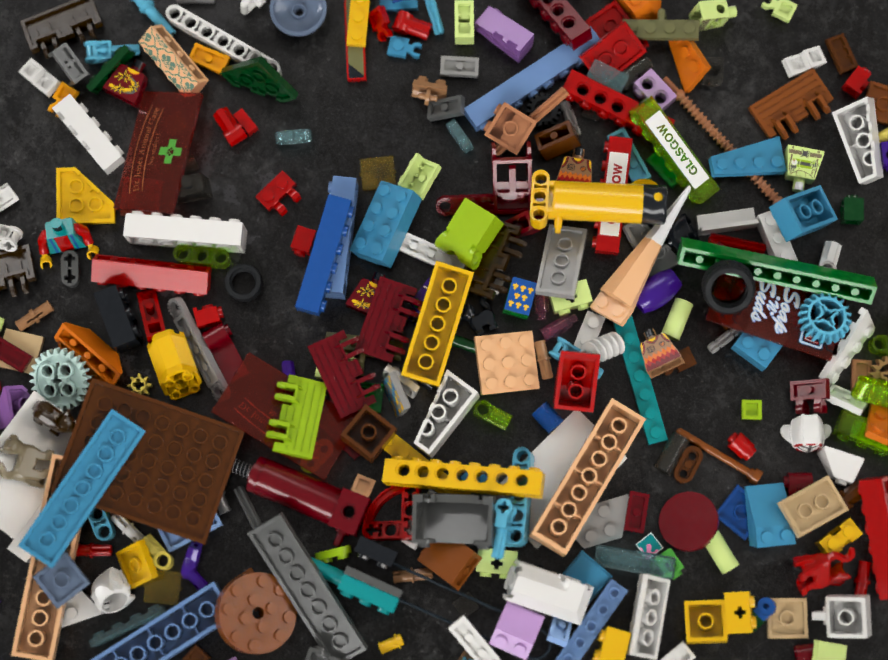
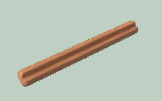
M561 87L533 111L529 117L539 122L569 95V92L564 87ZM497 143L496 155L500 156L507 149Z

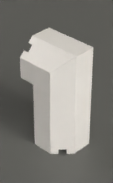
M516 559L514 561L517 564L516 567L511 566L504 583V589L507 590V594L503 593L502 598L581 626L594 587L587 583L585 585L581 584V581L560 573L557 574L556 572Z

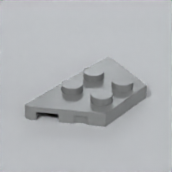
M628 494L596 503L575 539L583 549L622 538L629 499Z

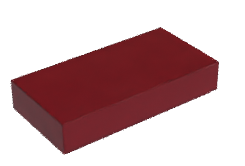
M0 337V360L19 372L24 373L33 356Z

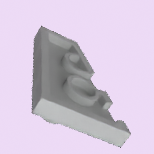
M629 223L622 227L633 250L651 230L647 224ZM663 243L648 278L657 272L679 265L677 255L667 244Z

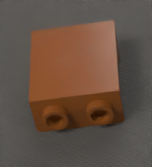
M430 543V547L424 548L417 560L459 591L482 557L465 544Z

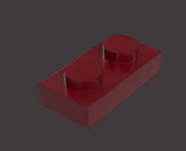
M629 491L624 531L644 534L650 494Z

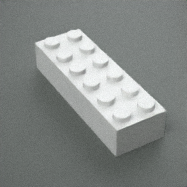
M132 211V213H126L123 236L130 244L245 254L247 229L243 222H240L238 219L221 221L220 218L210 217L209 220L194 215L190 216V218H182V215L179 214L163 216L162 213L152 212L151 215H145L141 211Z

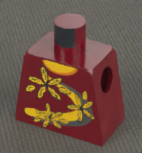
M135 59L131 67L121 64L104 84L103 88L106 93L139 108L148 83L146 75L142 73L146 64L138 59Z
M375 272L371 281L362 278L347 300L346 306L367 315L380 276H386Z

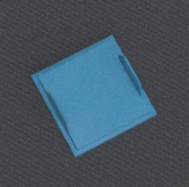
M583 550L562 573L563 575L580 580L581 584L585 585L587 583L594 587L588 605L612 578V575Z

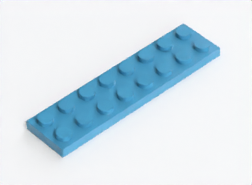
M111 409L18 547L53 569L146 431Z

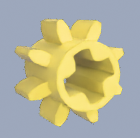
M138 373V377H130L132 382L127 387L132 388L133 392L141 395L145 393L150 395L148 390L153 385L147 382L150 379L148 376L143 379L142 375ZM141 382L144 384V386L140 387L139 390L138 388H136V385H139Z

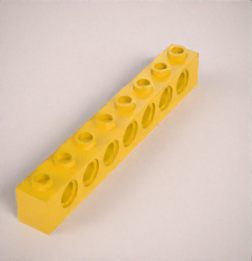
M392 456L391 459L385 458L382 482L387 486L543 499L545 474L543 471H540V468L535 467L521 470L519 466L501 468V465L489 464V467H485L476 462H470L469 465H461L459 461L442 463V460L430 459V462H425L423 459L412 457L411 460H403V457ZM409 467V473L402 476V470ZM429 469V474L422 478L420 476L422 470ZM448 471L447 478L440 479L441 472ZM463 472H467V479L464 481H460V475ZM482 474H488V479L485 482H479V477ZM501 476H508L505 484H499L498 481ZM522 477L528 478L526 485H518V481Z

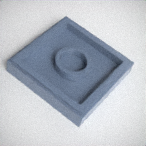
M67 551L63 553L53 569L47 565L33 576L34 580L57 609L91 584Z

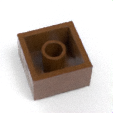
M365 404L341 433V440L372 464L396 435L397 428Z

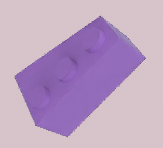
M488 6L475 22V30L517 63L533 47L534 33L503 15L497 8Z

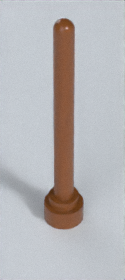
M682 428L676 430L678 436L746 475V478L749 479L748 482L756 485L760 480L763 471L758 468L750 469Z

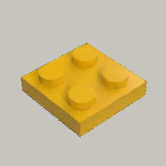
M144 539L115 553L123 574L131 586L130 590L158 577L156 567Z

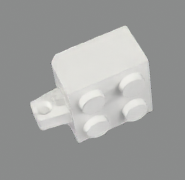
M829 594L825 596L826 606H823V611L812 612V620L823 621V625H827L828 638L867 639L872 636L870 595Z

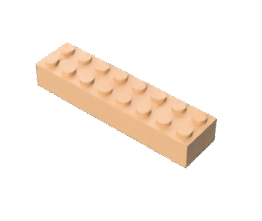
M613 398L608 402L529 537L561 557L568 553L646 418Z

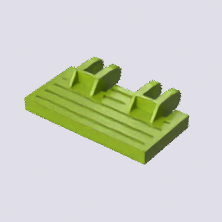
M289 374L287 382L278 381L277 387L294 392L293 396L276 393L274 399L291 403V405L282 404L279 420L270 419L268 423L272 427L286 429L285 434L267 431L266 437L283 441V443L274 442L273 452L311 460L326 387L324 382Z

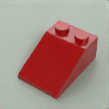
M560 350L553 395L554 409L594 412L600 354Z

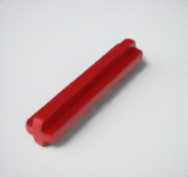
M710 233L708 243L717 244L720 242L728 247L764 254L766 250V245L763 243L717 233Z

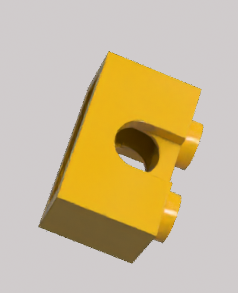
M847 518L816 541L815 545L825 554L834 551L840 552L845 545L853 542L863 533L851 518Z

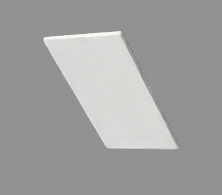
M33 391L0 435V448H3L5 441L10 435H17L23 444L33 445L43 452L53 450L55 451L54 454L64 456L72 432L60 433L57 437L49 432V427L44 424L41 426L33 421L34 410L32 408L37 401L49 402L38 392ZM0 452V461L4 463L7 471H12L17 455ZM37 460L35 469L40 471L42 469L49 470L51 460ZM0 476V530L13 539L18 536L42 503L47 479H44L43 488H37L21 481L5 479Z
M573 411L531 452L535 458L534 467L540 468V471H543L545 474L543 499L532 498L529 535L595 426L580 411ZM626 455L623 457L619 466L627 459ZM508 476L500 484H505ZM522 477L519 481H524L526 477ZM498 495V500L502 497L509 500V496ZM517 497V501L524 499V497ZM509 507L503 508L502 511L505 512ZM522 512L515 516V521H520L523 518ZM531 537L528 538V541L534 548L538 549L542 545Z

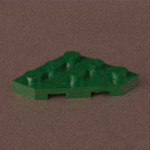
M262 56L224 67L220 73L235 87L240 88L242 85L251 88L253 93L266 96V94L275 96L277 101L283 103L296 99L299 94Z

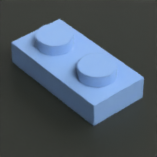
M552 616L546 640L566 647L572 623Z

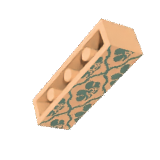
M162 24L150 26L139 40L143 50L151 56L155 64L166 74L167 79L177 87L179 93L185 98L197 96L209 81Z

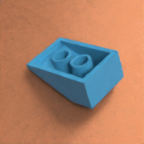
M784 483L744 486L749 546L762 548L796 544L795 534L777 505L778 502L787 498Z

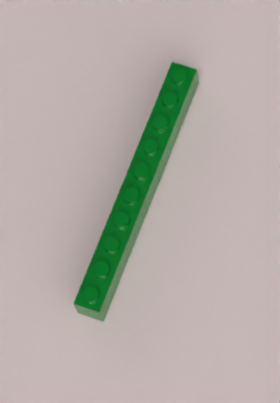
M681 237L677 252V262L679 265L708 270L716 262L735 260L744 264L751 271L755 281L817 294L823 293L828 295L830 293L832 297L837 296V298L872 305L877 290L875 278L871 276ZM727 273V275L740 277L737 274Z

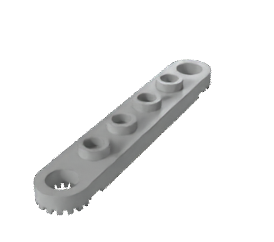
M181 297L169 299L167 303L168 312H171L170 315L173 316V321L178 331L184 332L195 363L207 387L211 389L212 396L215 397L214 399L217 402L228 400L231 395L230 388L184 300Z

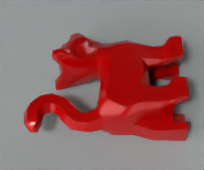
M849 547V551L845 555L834 551L826 554L817 553L794 557V567L801 566L802 573L796 579V586L801 595L805 596L810 590L823 589L829 585L842 586L846 580L851 579V576L845 573L843 569V562H849L855 557V549ZM834 559L840 561L831 568V562Z

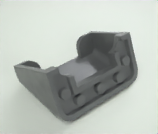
M413 494L412 543H418V547H430V543L477 545V549L488 550L489 546L494 544L495 504L498 501V495Z

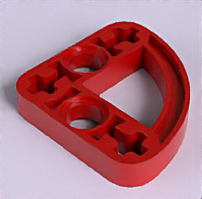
M391 486L382 491L372 501L367 509L362 525V533L365 538L371 541L412 540V532L410 535L406 531V529H410V522L406 521V519L412 520V516L406 514V509L412 506L411 495L407 492L411 490L410 487ZM414 488L416 492L412 493V499L413 494L421 493V488ZM402 493L401 521H374L382 506L391 498ZM389 526L396 527V533L392 536H388L386 533ZM373 527L375 530H381L383 536H381L380 532H373L371 536L368 531Z

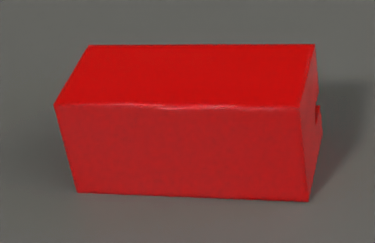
M242 108L233 114L235 120L243 127L249 137L252 133L258 131V127Z

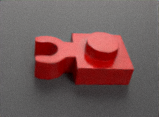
M379 5L369 13V21L373 31H378V40L386 42V37L393 36L392 30L387 26L391 22L384 5Z

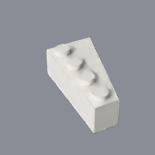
M448 369L414 441L415 446L431 459L480 398L479 393Z

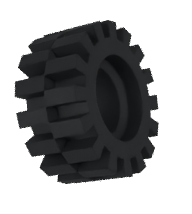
M541 92L540 95L535 94L534 98L531 97L527 105V116L550 97V93L545 95L544 92ZM560 103L551 110V114L548 117L542 118L535 128L541 127V130H544L546 127L549 129L552 125L555 126L561 115Z

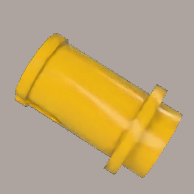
M396 633L393 637L378 642L382 655L398 647L401 649V646L405 645L401 634L396 635Z

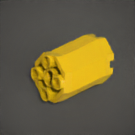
M167 329L153 335L151 344H147V350L164 395L169 396L172 400H178L179 398L197 393L200 390L202 380L184 332L179 331L180 334L172 329Z

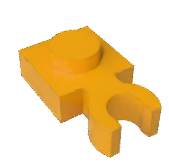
M62 81L52 96L56 102L48 107V111L53 113L52 107L69 94L76 100L80 92Z

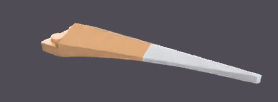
M690 185L686 187L667 210L665 224H655L600 288V293L590 305L591 310L622 327L634 312L663 243L691 191Z

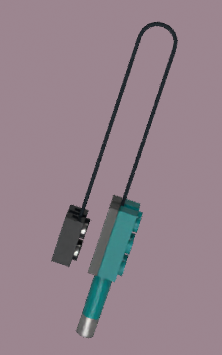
M360 536L354 549L358 553L356 557L367 562L373 559L376 561V566L385 570L388 567L393 568V566H396L499 613L503 612L496 607L395 563L399 555L398 552ZM311 557L325 580L337 585V588L341 590L340 594L350 599L353 596L360 598L359 603L371 607L372 604L378 606L377 611L389 615L390 612L395 613L399 602H402L444 622L453 623L448 619L401 599L403 590L349 566L343 571ZM540 628V631L547 637L548 632ZM481 635L485 640L490 642V638ZM548 641V649L545 654L540 657L528 656L527 659L541 660L546 657L551 650L552 642Z

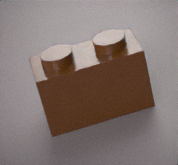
M570 120L534 135L538 150L546 161L582 146L577 131Z

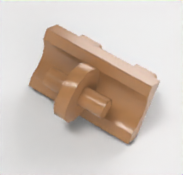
M419 76L417 80L414 79L412 97L424 99V105L429 106L430 101L437 102V99L446 98L448 86L445 80L438 79L435 83L428 82L427 77Z

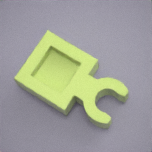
M770 0V4L762 3L761 7L763 9L774 10L772 16L787 23L791 20L798 4L789 0Z

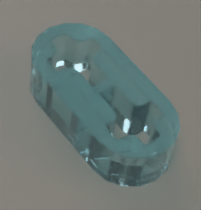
M455 119L445 124L465 154L473 149L471 141Z
M309 129L279 131L275 133L276 144L308 143L312 141V132Z

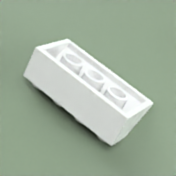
M644 573L639 574L633 615L630 622L629 633H631L626 654L657 660L671 580Z

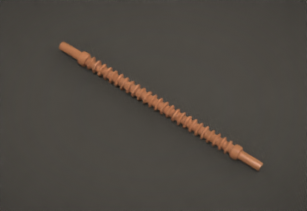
M667 76L662 79L677 95L676 101H680L679 104L684 105L683 109L687 108V113L690 112L691 117L694 116V120L699 121L698 125L701 124L702 129L705 128V132H709L710 137L713 136V141L716 140V144H720V148L725 149L724 152L737 149L733 148V144H729L730 140H726V136H722V132H718V128H714L715 124H711V120H707V116H703L704 112H700V108H696V104L693 105V101L688 100L689 96H685L686 93L682 89L679 90ZM750 176V181L754 180V185L757 184L758 189L761 188V192L766 193L765 197L768 196L769 201H773L772 204L783 199L782 196H778V192H774V188H770L771 184H767V180H763V176Z

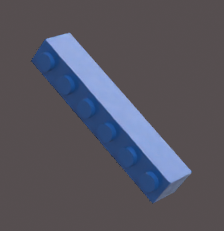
M328 194L295 305L298 311L320 316L321 312H324L326 309V293L331 292L333 282L330 280L332 274L337 272V256L342 254L344 244H341L343 236L347 237L349 231L347 222L349 218L353 217L355 207L352 206V200Z

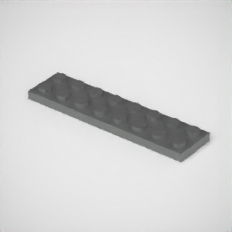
M281 512L247 533L318 645L326 648V653L330 656L342 660H349L367 650L366 642L284 514Z

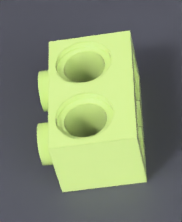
M455 0V45L474 44V0Z

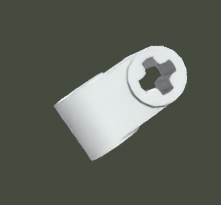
M0 224V249L8 252L16 251L17 243L23 237L22 230L15 226Z

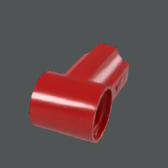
M403 10L398 11L392 26V30L401 35L410 34L426 41L432 28L431 23L414 18L411 13Z
M227 107L220 108L213 114L231 147L248 137Z

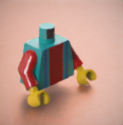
M70 217L64 219L54 218L50 222H46L45 230H42L38 236L39 253L42 255L40 267L43 269L44 262L50 263V268L52 267V259L48 253L51 255L88 246V259L91 260L92 258L91 252L99 254L98 246L93 245L94 240L89 228L77 223Z

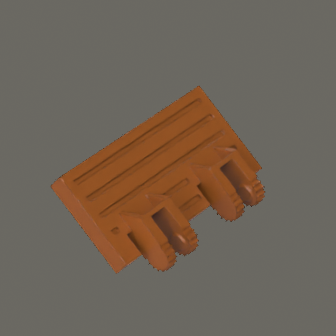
M814 68L749 106L748 110L768 139L777 135L773 129L775 127L783 140H786L789 136L781 124L783 121L796 134L799 132L796 123L809 115L805 108L808 109L817 121L821 118V115L813 103L817 102L823 112L828 114L831 112L828 104L834 98Z

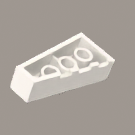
M69 94L52 107L54 112L107 175L125 162V159L122 157L124 152L118 145H112L110 135L98 128L100 123L94 116L90 118L87 115L89 110L82 102L78 104L72 95Z
M865 97L832 112L858 183L867 185L883 178L874 98Z

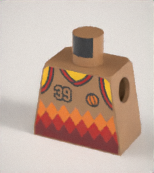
M575 148L573 149L572 157L564 156L556 181L592 182L591 160L584 159L585 149Z
M654 328L644 332L647 341L640 344V349L646 371L651 379L685 363L681 354L665 333L657 335Z

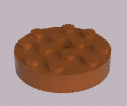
M263 572L246 573L232 579L220 592L215 605V623L220 636L230 647L246 654H265L279 648L290 637L297 618V610L275 576ZM257 607L259 616L254 618L253 610Z

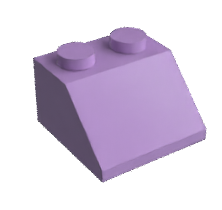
M507 601L489 644L527 660L545 616Z

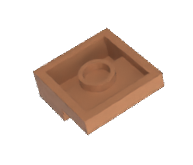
M506 102L503 105L499 103L494 111L495 118L493 121L489 120L483 129L486 131L484 135L518 155L538 122Z

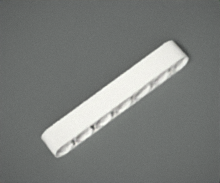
M172 4L166 9V16L170 24L212 49L230 56L237 63L262 56L282 76L280 65L274 59L179 5ZM174 13H180L178 18H171ZM191 22L196 23L192 28L187 27ZM207 31L212 32V34L209 37L203 36L204 33ZM223 40L228 41V44L225 46L219 45ZM238 50H244L242 55H236Z

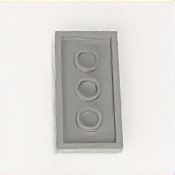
M549 224L535 289L536 295L575 299L588 234L587 229L562 226L561 233L556 234L554 225Z

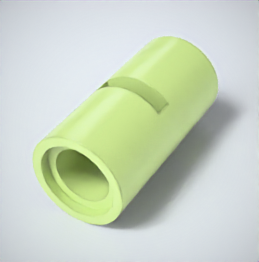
M675 298L661 333H665L670 340L679 341L693 304L687 300Z
M717 530L715 536L710 541L711 543L706 546V549L720 572L725 574L737 567L739 563L723 536Z

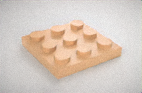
M532 330L474 337L481 395L540 389Z

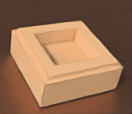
M357 473L351 491L369 498L376 480Z

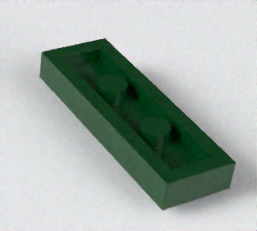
M126 45L119 47L111 60L106 61L102 65L99 73L89 79L86 88L98 95L121 64H126L136 53Z

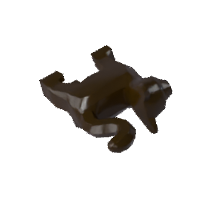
M37 401L32 408L34 410V422L41 426L44 424L49 427V432L57 437L60 433L73 432L75 420L70 414L71 409H67L63 413L47 401Z

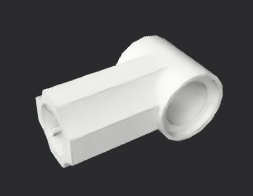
M825 241L818 266L837 269L836 265L842 245L834 241Z

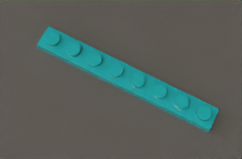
M631 315L623 327L614 322L613 325L615 332L622 337L625 344V351L622 354L639 415L646 418L642 426L647 443L652 445L667 441L668 438L651 379L645 368L640 341Z

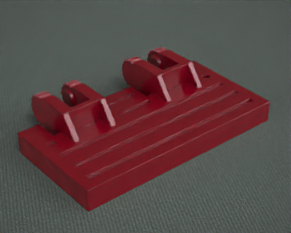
M380 276L355 349L363 347V354L389 363L393 362L395 355L388 353L387 350L405 355L406 351L403 348L389 344L391 338L402 343H409V338L393 332L402 334L408 318L401 316L400 313L418 318L419 314L416 311L403 308L404 301L415 306H422V301L412 298L416 296L418 289Z
M344 330L307 346L340 419L362 409L365 404L369 406L377 402L374 395L366 398L364 395L381 388L380 384H374L370 388L362 390L360 383L366 380L369 381L376 375L373 372L358 380L356 379L357 376L364 373L357 358L348 362V359L364 352L363 347L358 348L346 355L343 348L357 343L359 338L356 336L340 344L339 341L347 338Z

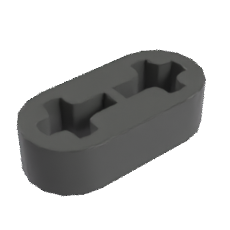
M67 250L61 255V281L69 288H74L80 283V257L73 250ZM70 255H72V257L75 258V260L71 262V267L69 262L66 261V259H68ZM70 271H72V275L75 277L72 283L66 280V278L70 277Z

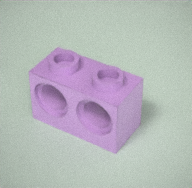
M652 68L635 81L632 88L634 95L638 99L642 98L646 106L656 111L660 110L661 113L674 103L677 97ZM644 83L650 84V85H651V89H649V90L644 89V88L642 87V84H644ZM656 97H661V98H663V99H664V103H661V104H660V103H657V102L655 101V98H656Z

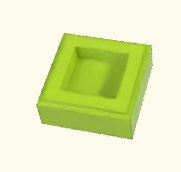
M741 400V420H762V400Z

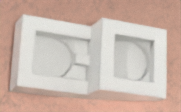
M820 46L803 50L801 53L784 58L781 61L788 78L800 75L812 68L815 69L827 63Z
M32 58L18 71L49 98L61 84L58 79Z

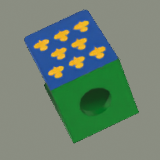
M513 277L502 313L527 320L537 283Z

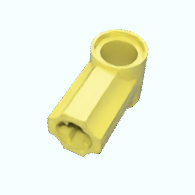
M149 533L143 539L149 549L155 567L164 571L170 570L174 566L173 556ZM163 556L168 558V563L165 566H161L159 562Z

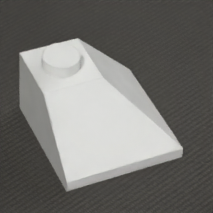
M828 446L817 450V455L829 477L835 480L834 483L846 486L854 482L864 462V458Z

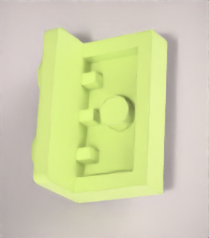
M415 153L404 174L400 177L398 186L413 190L423 200L440 172L441 166Z

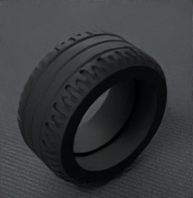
M722 260L711 265L705 272L701 284L705 302L711 309L721 314H735L746 309L752 302L756 290L751 271L744 264L735 260ZM727 273L737 274L745 281V289L739 297L726 301L718 299L712 294L711 287L716 278Z

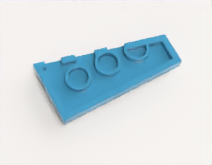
M780 136L714 155L708 159L711 177L781 175L787 172Z

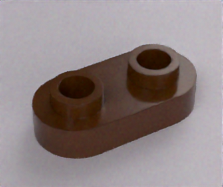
M689 446L683 451L673 471V476L677 482L685 484L693 479L703 458L700 448ZM689 453L695 454L694 460L689 459ZM681 470L686 471V477L680 476Z

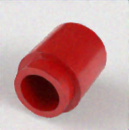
M734 432L727 439L729 442L727 446L741 459L743 458L747 461L757 451L754 447L755 444L742 432L738 434Z

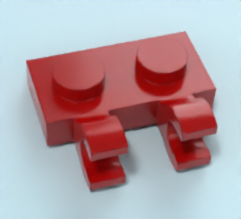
M283 170L255 196L268 211L274 208L282 217L288 212L286 207L280 203L286 195L296 204L302 199L301 195L293 189L297 186L296 183Z

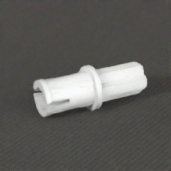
M112 515L111 521L123 531V535L126 534L134 543L145 537L134 526V522L131 523L124 517Z

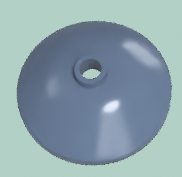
M271 0L270 16L275 26L281 32L295 37L306 36L315 32L323 24L327 13L326 0ZM298 11L303 12L300 16L296 15Z

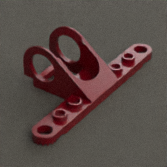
M526 141V157L496 158V143L491 142L493 194L440 196L436 200V211L438 214L444 216L455 215L465 198L492 214H520L530 210L532 187L531 142ZM526 163L527 180H516V165H509V181H497V164ZM537 198V199H535V200L540 202V201H543L544 199H543V198ZM447 201L451 206L448 209H442L440 204Z

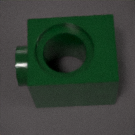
M847 195L840 201V224L860 225L864 221V198H858V195Z

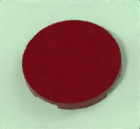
M682 492L676 494L664 504L660 512V532L663 538L676 549L686 552L700 550L711 543L710 541L719 528L718 511L714 504L700 493Z

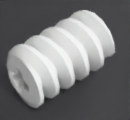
M616 332L604 334L601 337L599 336L583 343L581 346V352L600 354L601 362L623 354L625 351L624 341Z

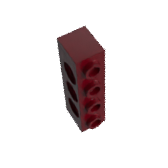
M529 0L533 8L539 9L544 21L548 20L550 22L552 30L561 35L562 42L566 46L569 45L573 51L592 39L591 28L567 0Z

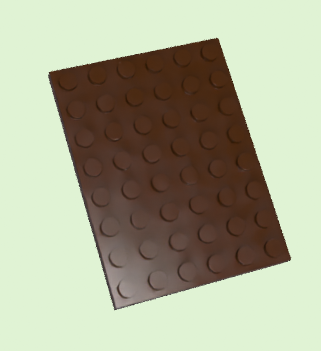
M92 378L50 493L54 494L106 416L113 409L145 430L146 433L95 508L205 545L245 430Z

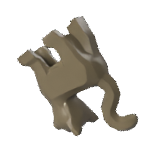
M10 435L5 441L3 448H0V452L17 455V459L12 471H7L4 463L0 461V476L5 479L24 482L32 487L43 488L44 479H47L49 470L42 469L40 471L35 469L37 460H51L52 454L55 451L47 450L43 452L33 445L23 444L17 435Z

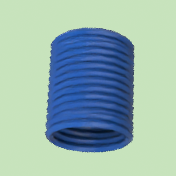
M548 402L542 404L532 414L533 418L540 423L548 434L564 421Z

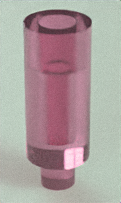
M535 294V313H538L539 320H546V313L549 312L548 296Z
M566 314L540 328L539 331L544 340L548 341L572 328L573 323L578 321V318L575 314L571 316Z

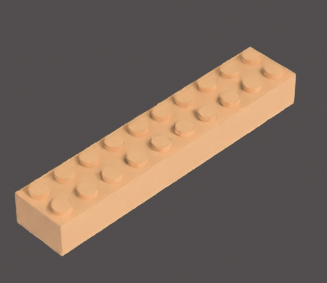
M52 454L41 511L53 495L50 491L63 459L62 455ZM81 528L65 550L74 562ZM32 555L11 656L35 660H55L66 603L57 609L34 580L33 576L47 565Z

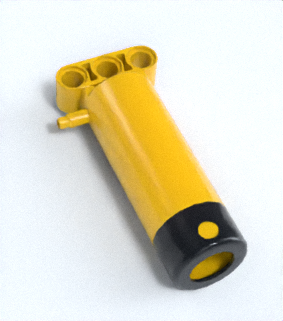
M537 170L533 173L530 224L535 229L545 228L548 220H554L556 234L561 233L562 220L664 225L666 222V185L550 180V176L545 170ZM544 180L545 183L540 184L537 181ZM537 198H543L544 200L539 202V201H536L535 199H537ZM540 215L543 218L538 220L534 217Z

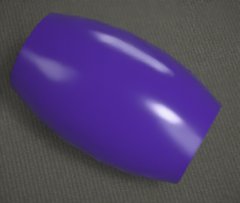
M666 269L650 276L640 294L637 307L645 314L657 310L668 303L682 287V283L671 269Z

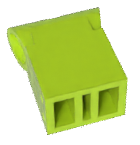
M465 198L446 227L447 230L437 237L434 245L446 254L456 255L462 264L472 270H476L481 262L482 253L486 252L504 223L492 213Z

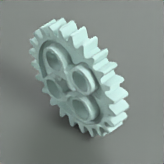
M57 347L54 350L49 349L47 353H41V357L35 358L37 364L31 365L35 371L29 373L34 379L29 382L35 385L31 390H37L38 394L60 408V410L65 411L73 409L74 406L81 405L80 402L84 401V395L88 391L86 388L90 385L87 380L92 378V376L86 375L90 368L83 367L86 361H79L81 355L74 357V350L68 352L67 348L60 349V347ZM48 366L51 367L52 374L49 372ZM66 366H69L70 373L67 371ZM69 385L72 387L73 392L69 390ZM51 386H52V387L54 388V390H55L54 393L51 391V388H50Z

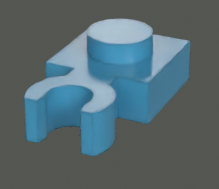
M392 36L390 37L387 55L406 59L407 54H410L411 57L419 59L420 54L415 53L414 49H422V44L413 43L411 45L408 38Z

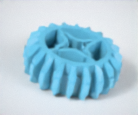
M823 293L812 294L799 307L801 311L797 314L800 317L798 324L803 325L800 331L806 330L805 337L812 336V342L818 339L819 345L823 344L824 341L827 345H830L832 341L837 343L839 338L843 339L846 336L845 333L850 330L848 326L852 323L848 318L851 317L852 313L846 312L849 306L842 305L844 299L838 301L837 296L831 297L830 293L825 296ZM812 307H813L814 310H815V312H814V314H815V319H814V320L811 319V309H812ZM822 316L828 318L827 321H826V319H825V320H824V319L819 320V319H820ZM836 316H837V318H838V327H837V330H836V328H835V326H834V325H835L834 318H835Z

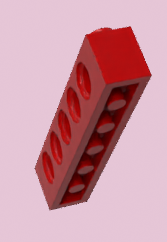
M573 69L571 70L563 85L569 92L565 100L569 102L575 101L583 109L588 111L591 109L597 112L599 117L603 119L609 118L617 126L627 127L635 135H643L649 138V141L653 144H661L645 122L658 111ZM583 88L587 94L580 95L577 90ZM595 97H601L604 103H597ZM612 106H619L621 112L613 111ZM630 114H635V115H637L638 120H637V121L631 120L630 117H629V115H630ZM664 115L670 125L673 126L675 120ZM665 125L656 127L657 129L661 128L659 132H663L662 136L668 130L667 128L663 129Z

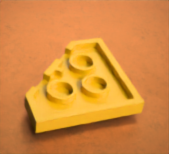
M76 167L56 168L57 218L64 219L70 217L83 225L116 223V204Z

